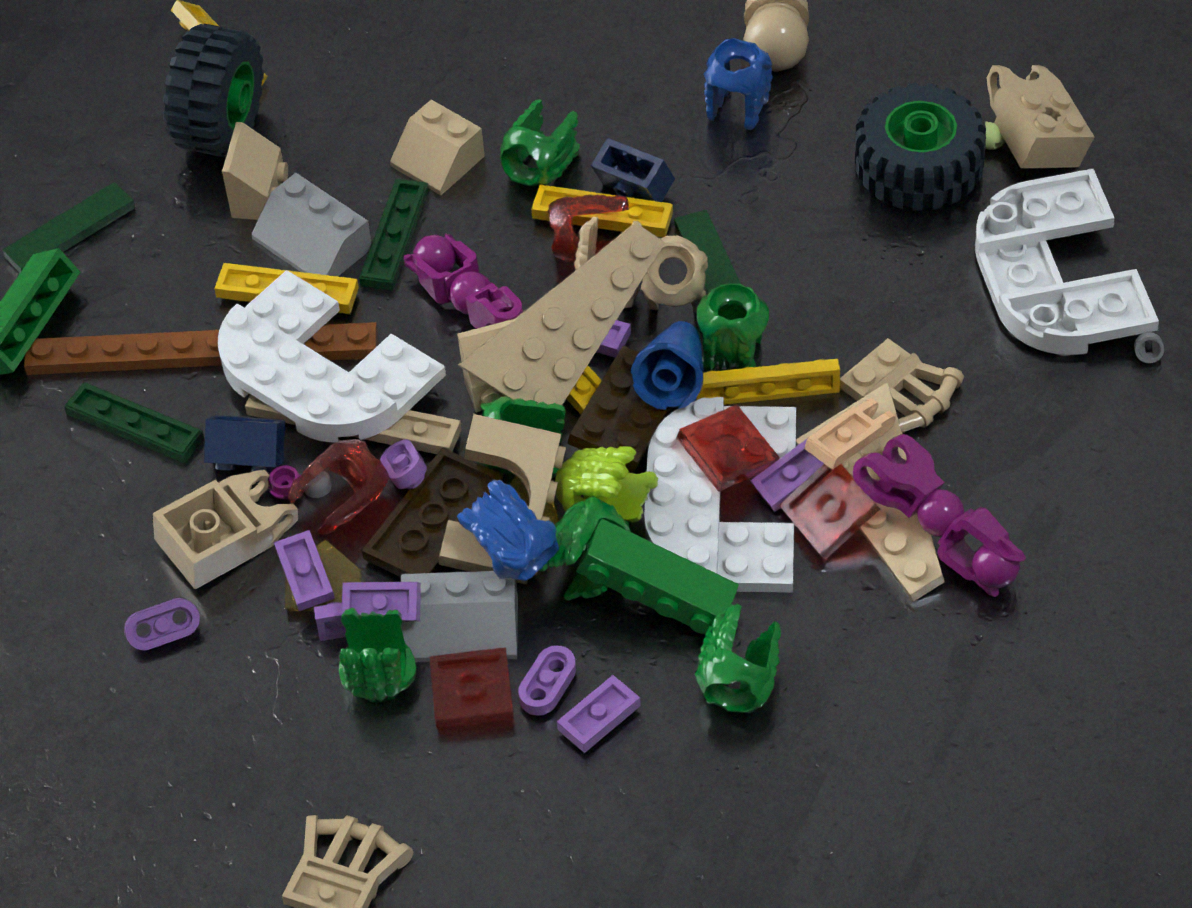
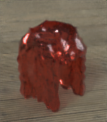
M584 195L573 198L566 196L549 203L547 212L550 218V226L555 234V239L551 246L554 256L569 263L576 261L575 254L579 248L578 243L580 240L573 230L574 216L629 210L627 197L618 195L607 197L606 195ZM613 240L596 242L595 255Z
M352 439L338 441L330 445L323 454L316 457L309 464L300 477L293 480L291 491L288 493V499L292 504L329 471L343 477L355 491L349 499L326 518L322 527L318 530V533L321 535H327L335 531L338 526L345 524L358 513H361L363 508L368 506L370 502L375 501L386 487L390 478L381 460L375 458L369 452L366 442Z

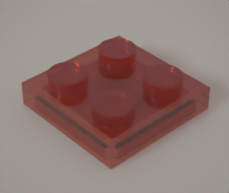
M737 404L680 428L676 437L718 492L760 474L780 458Z
M842 463L833 470L823 464L779 504L824 559L828 558L881 509L856 484L853 475Z
M506 647L429 656L437 729L514 720Z

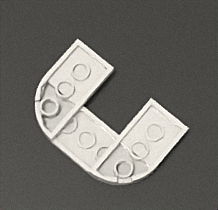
M1094 169L1029 180L1011 185L996 193L990 199V205L984 212H980L977 220L976 258L1000 320L1008 331L1023 343L1041 351L1061 356L1085 354L1088 351V344L1158 331L1159 320L1137 269L1063 283L1046 240L1113 228L1114 215Z
M286 270L245 308L236 304L221 324L218 334V349L223 371L229 384L242 397L245 398L250 393L294 421L297 432L319 441L339 443V437L359 435V440H363L385 431L402 418L446 376L444 365L393 334L385 338L350 372H347L305 346L304 343L340 311L339 303L334 298Z
M723 397L700 398L685 408L677 409L669 414L658 425L648 448L647 472H655L659 479L658 486L650 489L651 491L647 494L648 500L645 501L646 540L738 583L737 592L793 593L794 523L719 522L721 472L761 473L796 447V407L724 406Z

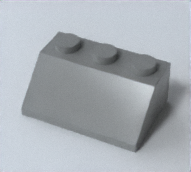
M294 173L271 192L251 234L253 240L298 271L337 277L368 253L372 244L368 220L297 173Z
M494 571L401 574V582L421 583L420 622H402L401 625L404 641L410 647L415 662L517 659L518 593L516 579H499Z

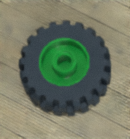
M204 23L190 28V31H187L182 36L183 40L178 43L175 48V56L171 58L169 75L166 76L165 81L166 93H164L163 103L165 104L163 116L167 123L165 129L167 134L170 135L171 141L180 149L226 157L236 122H243L252 129L254 127V119L259 111V100L262 97L263 87H261L262 79H264V70L262 69L263 56L259 53L261 48L256 39L248 32Z
M911 83L905 88H900V86L893 87L888 90L887 94L882 92L873 99V103L869 102L861 111V116L857 119L855 165L858 178L871 194L876 192L875 197L884 203L890 201L894 207L900 209L906 206L912 207L913 211H922L923 208L931 207V210L940 209L945 203H948L950 206L958 202L961 195L964 197L974 189V185L981 179L986 146L985 122L982 120L979 110L974 105L971 106V102L963 95L957 96L956 92L950 88L945 87L943 90L938 88L936 84L927 83V86H918V83Z

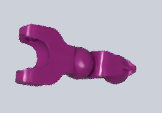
M445 233L444 237L436 234L425 236L415 245L413 254L404 255L405 266L418 275L420 284L430 296L440 304L453 303L456 310L469 315L470 323L476 329L515 319L523 313L520 299L508 287L502 286L498 288L493 283H490L488 277L479 271L476 253L461 241H456L450 234ZM456 262L460 269L450 273Z
M905 434L897 435L886 443L882 455L879 453H869L855 462L853 479L856 484L878 504L896 508L908 518L917 513L918 522L923 530L933 536L941 537L938 541L940 546L937 551L940 560L963 578L975 581L988 595L994 597L998 596L999 588L1010 585L1016 579L1021 567L1020 562L1026 559L1023 551L1010 541L1009 533L986 508L979 507L976 510L971 508L964 512L963 503L959 497L949 490L941 489L945 482L936 474L934 461L930 453L912 437ZM898 447L905 452L907 460L901 458ZM867 467L872 468L881 479L872 478L868 473ZM968 533L983 543L976 552L965 542L964 538Z

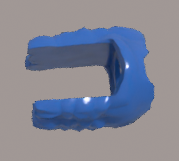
M735 38L725 39L714 49L706 63L707 69L703 74L706 80L704 83L706 114L709 120L714 121L718 108L722 107L724 97L728 96L729 91L744 94V127L746 130H752L759 121L758 114L763 105L769 100V91L771 90L773 78L771 75L772 61L769 54L761 50L755 43ZM743 59L750 64V67L732 72L730 71V60Z
M493 479L492 482L488 483L490 495L484 492L482 498L477 497L476 502H473L471 509L466 507L463 509V512L457 515L461 526L473 533L479 544L486 550L492 559L493 571L499 579L511 578L526 581L543 568L559 550L556 538L557 529L554 523L549 520H538L535 513L529 509L527 503L521 499L514 487L503 483L501 480Z

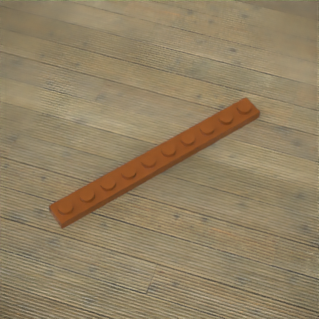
M377 323L324 325L304 345L328 360L364 359L377 347ZM219 330L35 339L25 354L24 368L27 375L222 366L218 349Z

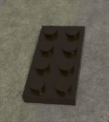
M622 346L570 432L567 444L581 450L584 448L597 449L599 447L606 449L609 447H631L637 453L634 455V459L625 464L628 470L635 472L649 448V443L658 425L666 418L671 407H667L666 410L658 409L644 402L635 392L631 367L639 352Z
M442 448L427 466L424 480L417 487L409 489L361 550L363 559L401 577V574L438 573L443 566L439 565V556L448 520L459 522L457 515L463 512V509L466 507L471 509L473 502H476L477 497L482 498L484 492L490 495L488 483L492 482L493 479L501 480L505 483L504 475Z

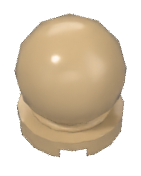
M807 0L746 1L744 12L746 30L743 41L755 43L761 50L769 54L773 72L793 68L805 56L809 42L807 32L809 22Z

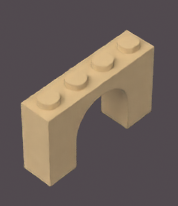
M474 414L464 459L501 467L513 472L522 480L528 491L529 509L535 513L538 520L548 521L550 519L543 516L545 504H553L558 482L551 481L554 468L561 469L566 447L559 446L561 434ZM448 520L439 556V565L469 572L493 571L492 559L479 544L474 534L463 528L459 522ZM516 579V582H517V583H522V584H526V585H527V581H528V580L523 581V580H517V579Z

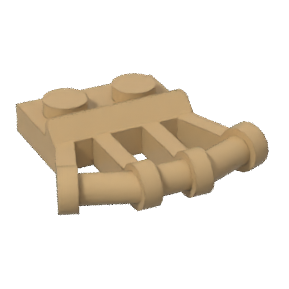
M887 338L840 378V389L858 401L888 382L895 409L905 415V417L898 419L903 433L919 426L927 427L933 422V416L936 413H943L950 407V398L955 388L961 386L964 375L956 368L948 367L941 369L922 363L915 353L909 354ZM917 378L933 382L941 386L939 390L934 391ZM905 388L923 401L925 405L917 406L900 394L899 391Z
M308 815L306 817L304 854L282 895L283 903L294 908H368L371 900L376 897L379 884L397 868H403L411 860L413 849L405 843L399 844L384 832L383 826L374 823L367 826L358 823V818L349 815L344 819H318V815ZM335 835L324 858L316 857L318 836ZM353 838L361 840L362 842L350 866L339 865L338 862L348 842ZM380 848L387 854L370 872H363L374 849Z

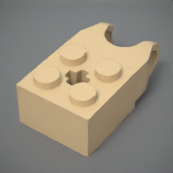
M992 65L986 79L990 95V106L997 116L994 123L998 126L1001 135L1021 168L1079 167L1094 139V135L1061 81L1046 67L1040 65H1032V70L1026 77V80L1015 75L1007 67ZM998 74H999V81H1000V87H1001V88H999V89H998V87H997V76H998Z
M265 470L233 475L219 483L215 479L153 513L155 541L194 589L201 587L274 546V542L278 541L284 532L289 530L298 521V509L294 504H277L271 507L256 504L260 496L270 486L268 481L270 475ZM259 481V483L253 489H251L252 485ZM285 515H287V517L282 522L278 523Z

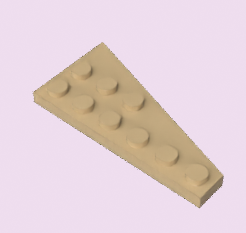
M632 224L596 255L571 273L565 280L459 363L458 366L502 395L514 400L521 398L526 401L545 402L547 405L554 403L562 405L663 248L665 242L639 224Z
M887 382L796 439V443L798 446L851 407H857L870 398L879 404L876 413L871 417L873 420L887 411L896 415L895 423L890 430L829 471L821 479L914 602L945 582L932 536L921 527L918 522L917 513L908 518L896 508L876 503L853 479V467L858 459L869 453H879L882 455L886 443L893 437L902 434ZM898 447L901 458L907 460L905 452ZM867 467L868 473L872 478L881 479L872 468Z

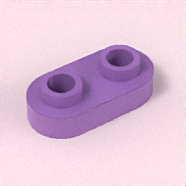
M400 440L387 448L382 454L380 462L388 477L398 489H413L424 480L427 466L410 440Z
M175 598L133 613L125 623V637L134 648L139 650H149L192 634L199 625V612L191 601L184 598ZM178 610H183L186 613V618L182 623H175L172 619L173 614ZM141 623L150 625V631L145 636H140L136 632L137 626Z
M550 646L544 649L519 686L518 693L520 705L527 713L532 715L547 714L555 708L576 673L575 657L568 648ZM555 668L562 669L560 672L552 671ZM536 697L544 698L542 700H533Z

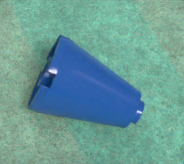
M684 321L671 324L635 357L631 367L633 387L644 402L658 409L666 410L667 407L679 406L678 409L685 408L696 400L703 386L704 377L701 337L694 325Z

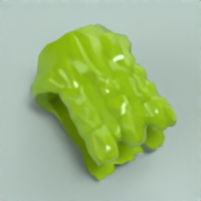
M631 447L584 448L574 452L562 464L561 469H558L556 472L555 482H558L555 496L563 505L565 512L574 503L594 496L609 505H613L617 513L625 521L637 522L643 514L641 506L648 500L647 494L651 491L650 489L658 486L659 478L655 472L650 471L640 474L628 473L629 471L625 464L631 462L637 453Z

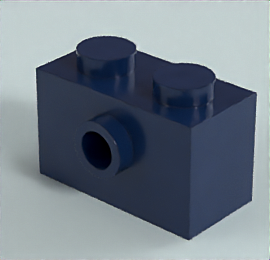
M610 138L606 139L591 164L601 183L612 188L618 195L623 197H635L637 199L662 202L675 180L663 159Z
M220 415L207 418L205 421L204 463H215V469L236 470L237 465L251 466L252 472L257 470H265L267 473L272 472L273 467L284 463L285 420Z

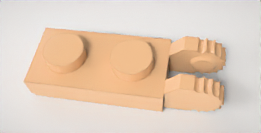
M872 398L867 399V401H864L859 406L851 407L808 437L804 449L833 470L890 430L895 423L896 415L887 411L873 420L871 417L876 413L879 404Z

